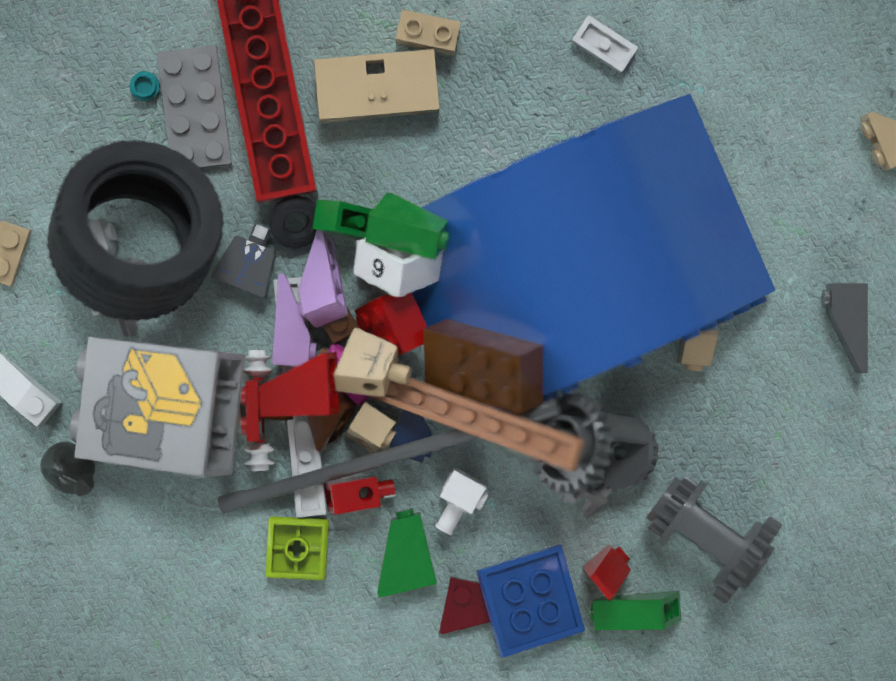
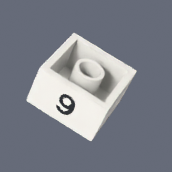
M364 238L357 241L353 274L364 279L368 284L376 285L388 291V294L391 296L402 297L439 281L443 250L436 260L366 243Z

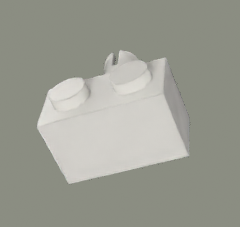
M453 466L439 492V496L445 499L448 504L435 527L452 535L464 512L472 514L474 509L480 511L488 497L487 492H485V483Z

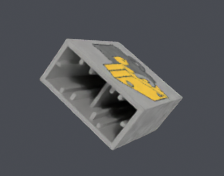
M88 337L87 348L81 352L77 362V376L80 382L83 383L80 408L74 412L70 422V435L76 443L74 458L201 477L232 476L246 355L123 339Z

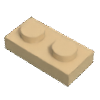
M2 220L0 223V283L13 287L32 230Z

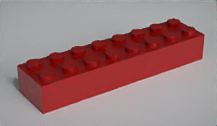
M217 0L257 202L261 204L282 200L289 196L317 193L318 190L280 0Z

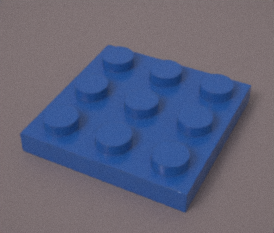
M554 545L476 570L500 657L504 658L585 631L562 545Z

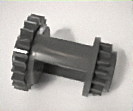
M566 393L562 397L556 396L553 398H557L562 416L539 422V424L576 436L585 441L577 470L574 471L535 457L529 459L530 462L537 463L533 472L541 474L539 481L547 483L548 489L556 490L559 493L578 494L579 490L587 491L588 484L596 485L597 483H603L608 487L616 489H628L638 485L641 480H647L648 475L655 470L654 467L659 458V444H657L654 438L655 433L650 432L649 426L640 418L630 414L600 412L602 404L594 403V398L586 397L582 394Z
M685 476L682 481L675 477L646 517L652 522L648 528L660 536L658 542L663 546L675 529H677L724 563L713 580L718 585L713 596L726 604L739 587L745 590L765 565L775 549L770 544L778 534L782 524L769 516L763 524L756 521L743 537L695 503L707 486L705 482L701 480L697 484L688 476Z

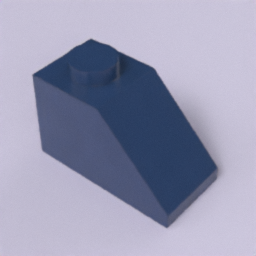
M402 409L395 430L396 434L393 437L390 448L432 436V432L424 417ZM432 452L409 459L423 463L425 457L431 458Z

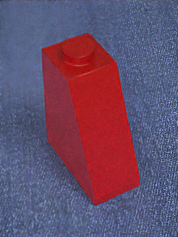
M337 352L319 354L259 386L258 404L261 417L315 416L339 413V391H336L334 373L338 366Z

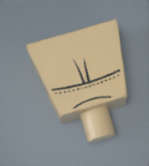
M354 328L334 373L336 391L382 397L386 395L391 381L407 385L412 369L411 367L398 364V347L358 328Z

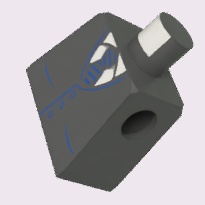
M254 224L248 240L235 235L212 272L211 277L266 298L277 253L265 247L271 232L270 229Z

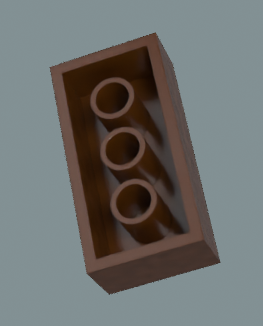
M445 319L423 329L425 383L518 414H522L543 403L542 344L450 319Z

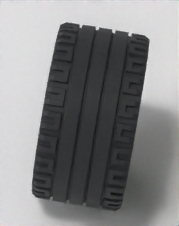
M140 140L112 142L109 145H102L99 148L93 149L89 154L83 155L82 159H78L75 166L71 167L68 174L65 175L55 201L48 228L47 248L49 250V259L52 260L51 266L56 270L55 274L60 279V283L67 288L69 294H72L84 306L114 319L119 318L126 321L150 320L152 318H159L160 315H168L171 311H176L179 306L185 305L187 300H190L194 293L199 290L223 236L222 228L224 226L222 219L224 215L221 211L222 205L219 201L218 193L214 190V185L193 161L180 152L158 143ZM115 199H136L149 203L161 210L174 224L180 238L181 250L173 257L154 264H136L124 261L109 253L99 244L89 226L88 214L102 203Z

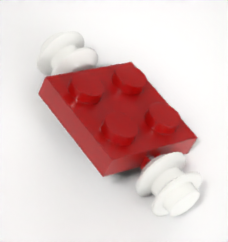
M248 350V356L245 357L248 360V367L244 369V373L248 376H255L253 380L246 381V386L242 387L241 405H246V416L241 418L242 435H247V442H254L253 445H249L244 449L245 452L250 454V460L245 462L244 465H250L251 471L269 470V465L275 464V462L268 459V453L274 451V448L268 444H262L265 443V440H263L265 439V419H262L258 404L259 386L264 384V377L261 376L268 375L273 371V369L267 367L266 360L272 358V356H266V350Z

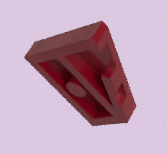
M450 576L439 634H446L490 622L480 583Z

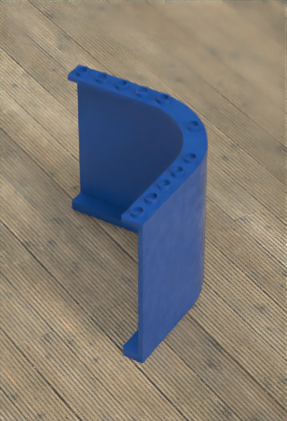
M691 94L603 124L578 137L573 136L513 162L500 171L487 174L421 207L448 220L446 232L450 233L448 248L446 251L443 250L439 281L412 292L427 327L445 319H450L542 344L543 402L558 396L557 390L561 389L563 394L571 392L580 387L578 382L620 364H624L625 368L636 365L643 361L641 355L681 337L684 342L701 335V333L717 327L718 324L733 319L736 315L766 302L765 296L776 291ZM495 407V408H497V409L506 411V412H508V413H512L511 411H508V410H504V409Z

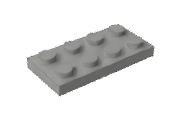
M217 46L157 52L169 148L185 155L200 168L231 165L232 158Z

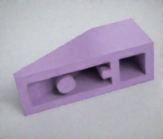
M316 231L299 286L300 302H298V309L302 318L308 319L315 328L348 316L335 243L327 233Z
M278 274L272 364L298 366L316 356L317 343H312L311 333L305 319L302 318L299 312L298 302L287 275Z

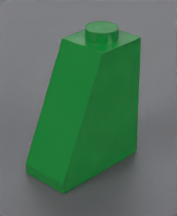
M387 192L368 216L365 242L436 260L441 251H446L449 245L450 233L446 232L448 220L393 193Z
M413 508L395 512L396 517L391 518L377 591L378 598L437 584L420 511L414 513Z
M680 591L614 595L610 600L606 596H602L593 600L590 617L592 622H594L595 630H664L682 620Z

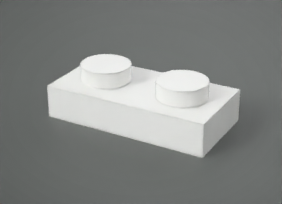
M590 15L586 17L571 41L619 73H622L638 48Z

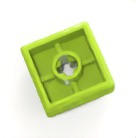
M271 516L268 519L265 576L267 578L323 581L326 577L329 520ZM295 541H300L301 546H305V550L301 551L299 556L295 555L294 550L289 549V545H294Z

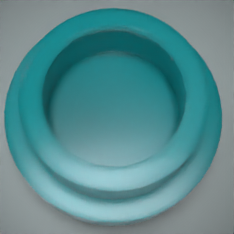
M142 71L132 77L130 92L137 100L151 101L159 93L160 83L154 74Z

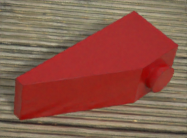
M608 544L582 567L607 599L610 600L630 573L631 569L626 563L631 559L620 546L614 550Z

